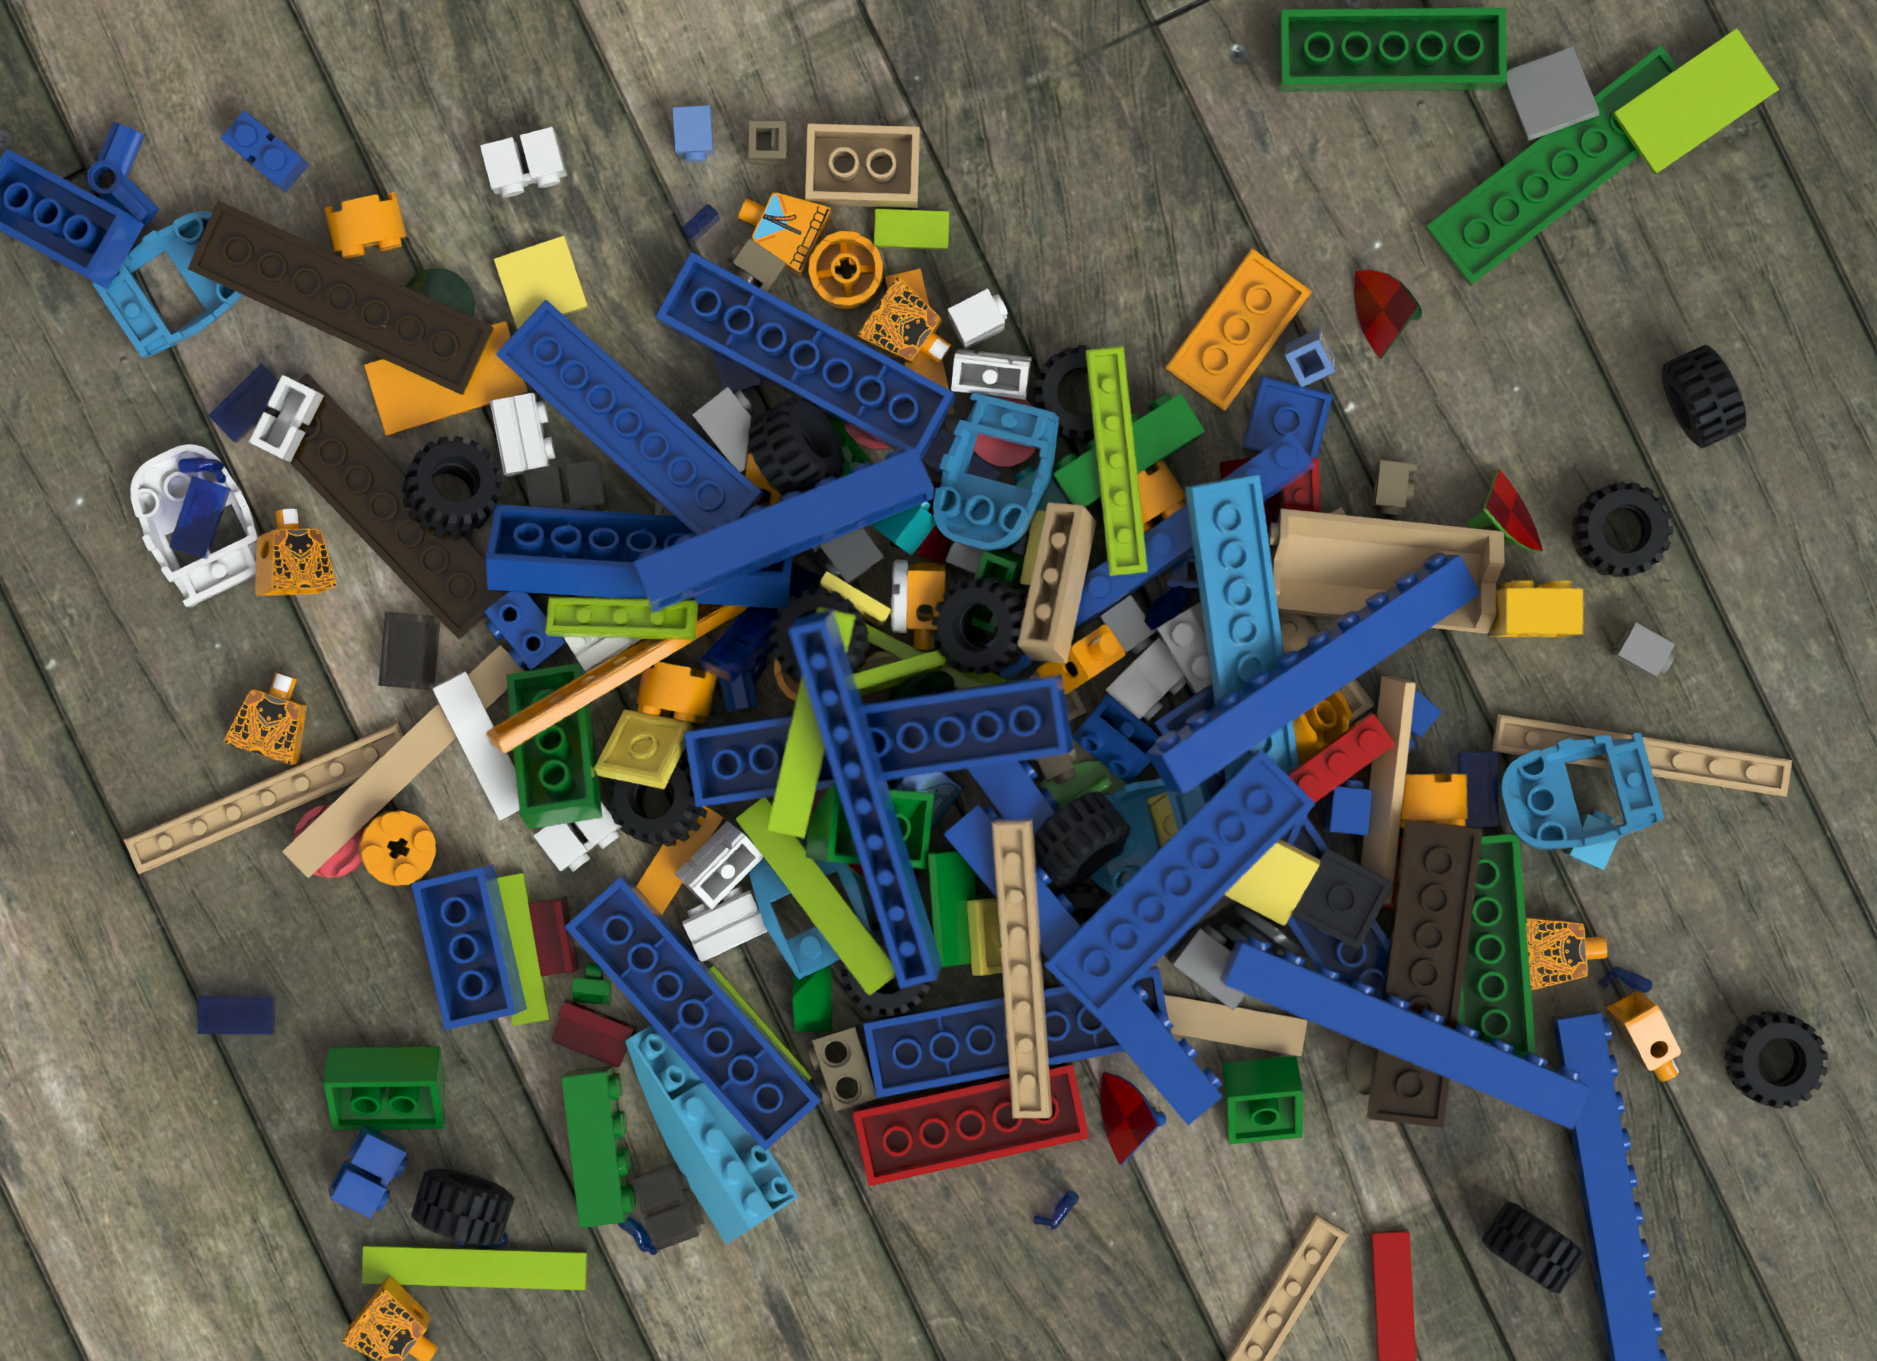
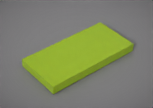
M1736 28L1615 111L1612 115L1653 175H1656L1777 92L1779 88L1738 28Z

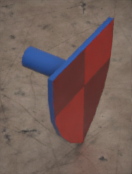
M1102 1072L1100 1097L1105 1133L1119 1165H1123L1160 1126L1165 1125L1166 1115L1162 1111L1154 1112L1145 1096L1133 1083L1120 1075Z

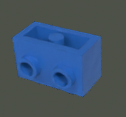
M509 591L485 611L486 615L490 618L485 624L498 640L503 637L506 638L513 647L509 654L522 669L528 666L531 670H537L568 645L563 637L548 636L545 633L547 614L529 592ZM515 609L517 617L511 622L508 615L511 610ZM535 638H539L541 642L540 648L534 651L532 649V641Z
M1109 694L1103 698L1072 736V739L1081 745L1085 751L1092 754L1109 768L1114 775L1120 777L1127 784H1130L1149 764L1151 759L1147 752L1157 746L1156 741L1160 738L1158 734Z

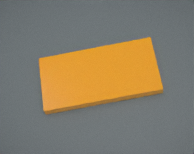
M1252 248L1164 369L1225 412L1312 291Z
M504 321L491 325L494 327V330L464 395L384 359L365 364V370L386 436L389 437L489 406L492 400L529 393L526 382L496 355L500 348L512 337L508 322Z

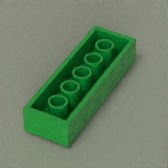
M1506 7L1281 9L1277 17L1278 92L1500 90L1507 83Z
M1515 833L1482 835L1457 1024L1462 1023L1479 1031L1477 1038L1489 1043L1492 1037L1503 1040L1514 1046L1513 1053L1525 1057L1527 1051L1536 1054L1520 839Z

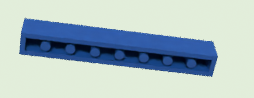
M904 448L897 449L887 454L884 461L872 466L869 462L860 464L851 469L850 474L837 480L836 477H828L819 481L815 485V489L802 494L800 491L788 493L780 499L778 504L768 508L765 505L756 506L748 510L744 514L745 517L731 522L730 519H725L713 524L709 528L710 531L698 536L692 533L678 538L674 542V546L664 550L653 548L643 552L639 556V560L634 561V568L652 612L654 613L932 500L934 487L916 448L906 451Z

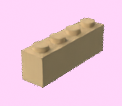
M1047 504L1018 646L1031 660L1057 663L1068 662L1096 527V520L1082 505Z

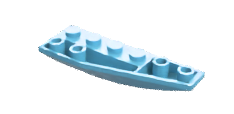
M652 1025L625 1041L637 1078L664 1141L686 1182L725 1244L751 1230L799 1197L769 1149L763 1150Z

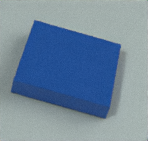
M1261 376L1242 449L1261 453L1292 431L1309 457H1317L1333 394L1307 387L1301 388L1299 385Z

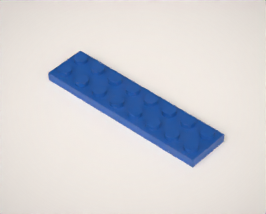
M547 300L537 308L496 353L500 360L697 536L710 531L709 528L719 521L730 519L733 522L743 518L744 514L752 509L763 497L764 494L760 489Z
M1260 749L1044 965L1099 1019L1315 803Z

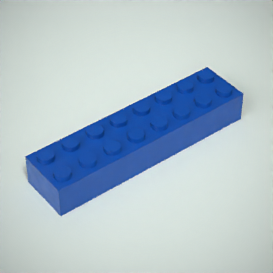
M693 252L690 253L656 315V319L665 327L791 395L798 396L800 399H807L821 411L891 449L904 448L906 451L916 448L921 461L956 400L954 392Z
M496 504L486 555L488 590L647 599L636 575L634 561L639 560V556L647 550L653 548L664 550L674 546V542L678 538L693 532L675 516ZM794 556L686 600H696L697 603L778 609L780 606L786 608L789 605L787 599L790 598Z
M625 874L618 878L565 926L567 931L764 1151L821 1102L823 1098L821 1092L792 1062L704 962H700L694 950Z
M1152 966L1137 983L1149 996L1144 1001L1153 1013L1160 1009L1168 1018L1160 971L1157 966ZM1063 983L1044 987L1049 1066L1125 1052L1101 1021ZM1004 994L897 1014L895 1016L865 1020L863 1023L877 1098L1009 1073Z

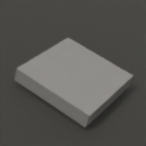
M1574 47L1507 71L1506 87L1528 141L1599 116L1598 106Z

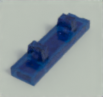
M793 563L790 597L794 595L798 599L802 597L801 591L807 589L811 593H815L817 588L820 587V576ZM747 607L700 658L702 669L718 675L730 683H733L743 671L748 673L756 664V656L770 642V635H773V630L771 629L772 620H778L779 618L777 614L778 608Z

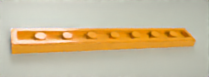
M702 604L698 606L696 639L750 607ZM642 639L488 730L485 734L492 746L506 753L694 640Z

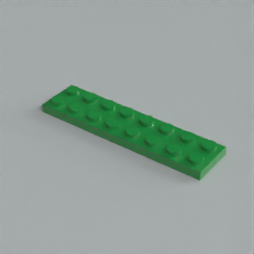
M1662 45L1594 96L1599 109V116L1542 136L1425 227L1426 231L1469 286L1477 282L1640 156L1612 114L1679 68Z

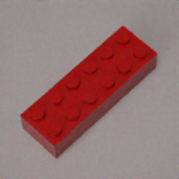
M1066 1062L1049 1066L1052 1115L1050 1118H1013L1010 1074L854 1108L853 1117L868 1186L1089 1138L1073 1063Z

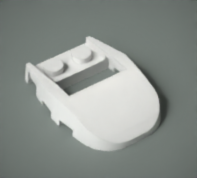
M192 444L181 445L151 458L136 471L132 479L130 492L135 516L139 517L144 533L143 541L148 551L153 553L160 564L161 570L168 581L174 582L185 597V600L182 602L186 607H194L198 603L256 576L257 539L260 535L255 517L247 505L241 490L216 455L202 446ZM232 504L247 537L181 568L166 536Z

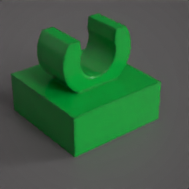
M587 963L586 977H573L571 991L573 1002L610 1006L612 998L611 981H603V970L598 964Z

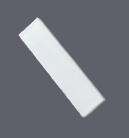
M466 671L431 687L499 821L519 811L515 767L507 752L503 753L490 744L485 733L494 726Z

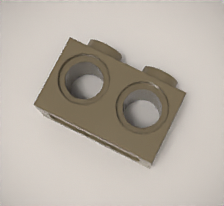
M856 1024L813 1037L812 1042L814 1046L808 1048L814 1069L821 1068L825 1082L819 1085L826 1105L832 1103L836 1112L877 1099L874 1079ZM838 1041L843 1043L847 1049L846 1057L839 1061L830 1059L826 1054V1046L830 1042ZM843 1077H851L857 1082L858 1091L852 1096H844L838 1091L837 1082Z

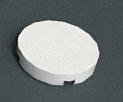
M895 559L893 561L891 631L893 633H906L908 560Z

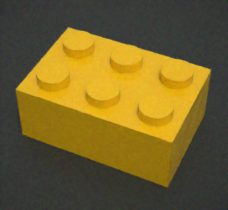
M1511 581L1499 584V590L1496 591V617L1490 628L1489 637H1568L1583 634V588H1572V581H1549V583L1537 584V588H1534V581Z

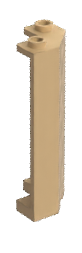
M1281 509L1277 522L1270 523L1268 541L1269 545H1272L1271 563L1279 613L1339 618L1348 612H1357L1366 606L1365 601L1370 596L1381 591H1389L1396 586L1394 582L1400 576L1409 572L1416 573L1425 567L1423 562L1427 558L1443 552L1445 555H1461L1480 594L1431 628L1486 634L1490 631L1496 617V582L1505 564L1503 531Z

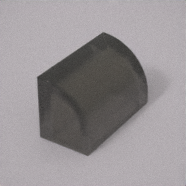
M385 611L378 686L432 690L431 687L435 686L441 622L437 616Z

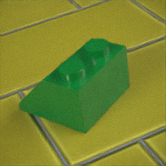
M1277 1056L1267 1059L1238 1060L1222 1063L1223 1096L1229 1145L1303 1138V1089L1297 1056Z

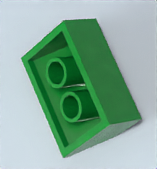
M831 785L809 820L806 857L826 862L861 864L837 785ZM889 790L912 868L926 869L934 793Z
M957 850L928 852L934 940L942 963L941 967L971 963L967 901L984 899L983 893L976 894L975 879H980V877Z
M440 1046L328 1048L323 1085L333 1130H361L364 1125L374 1130L444 1129V1066Z

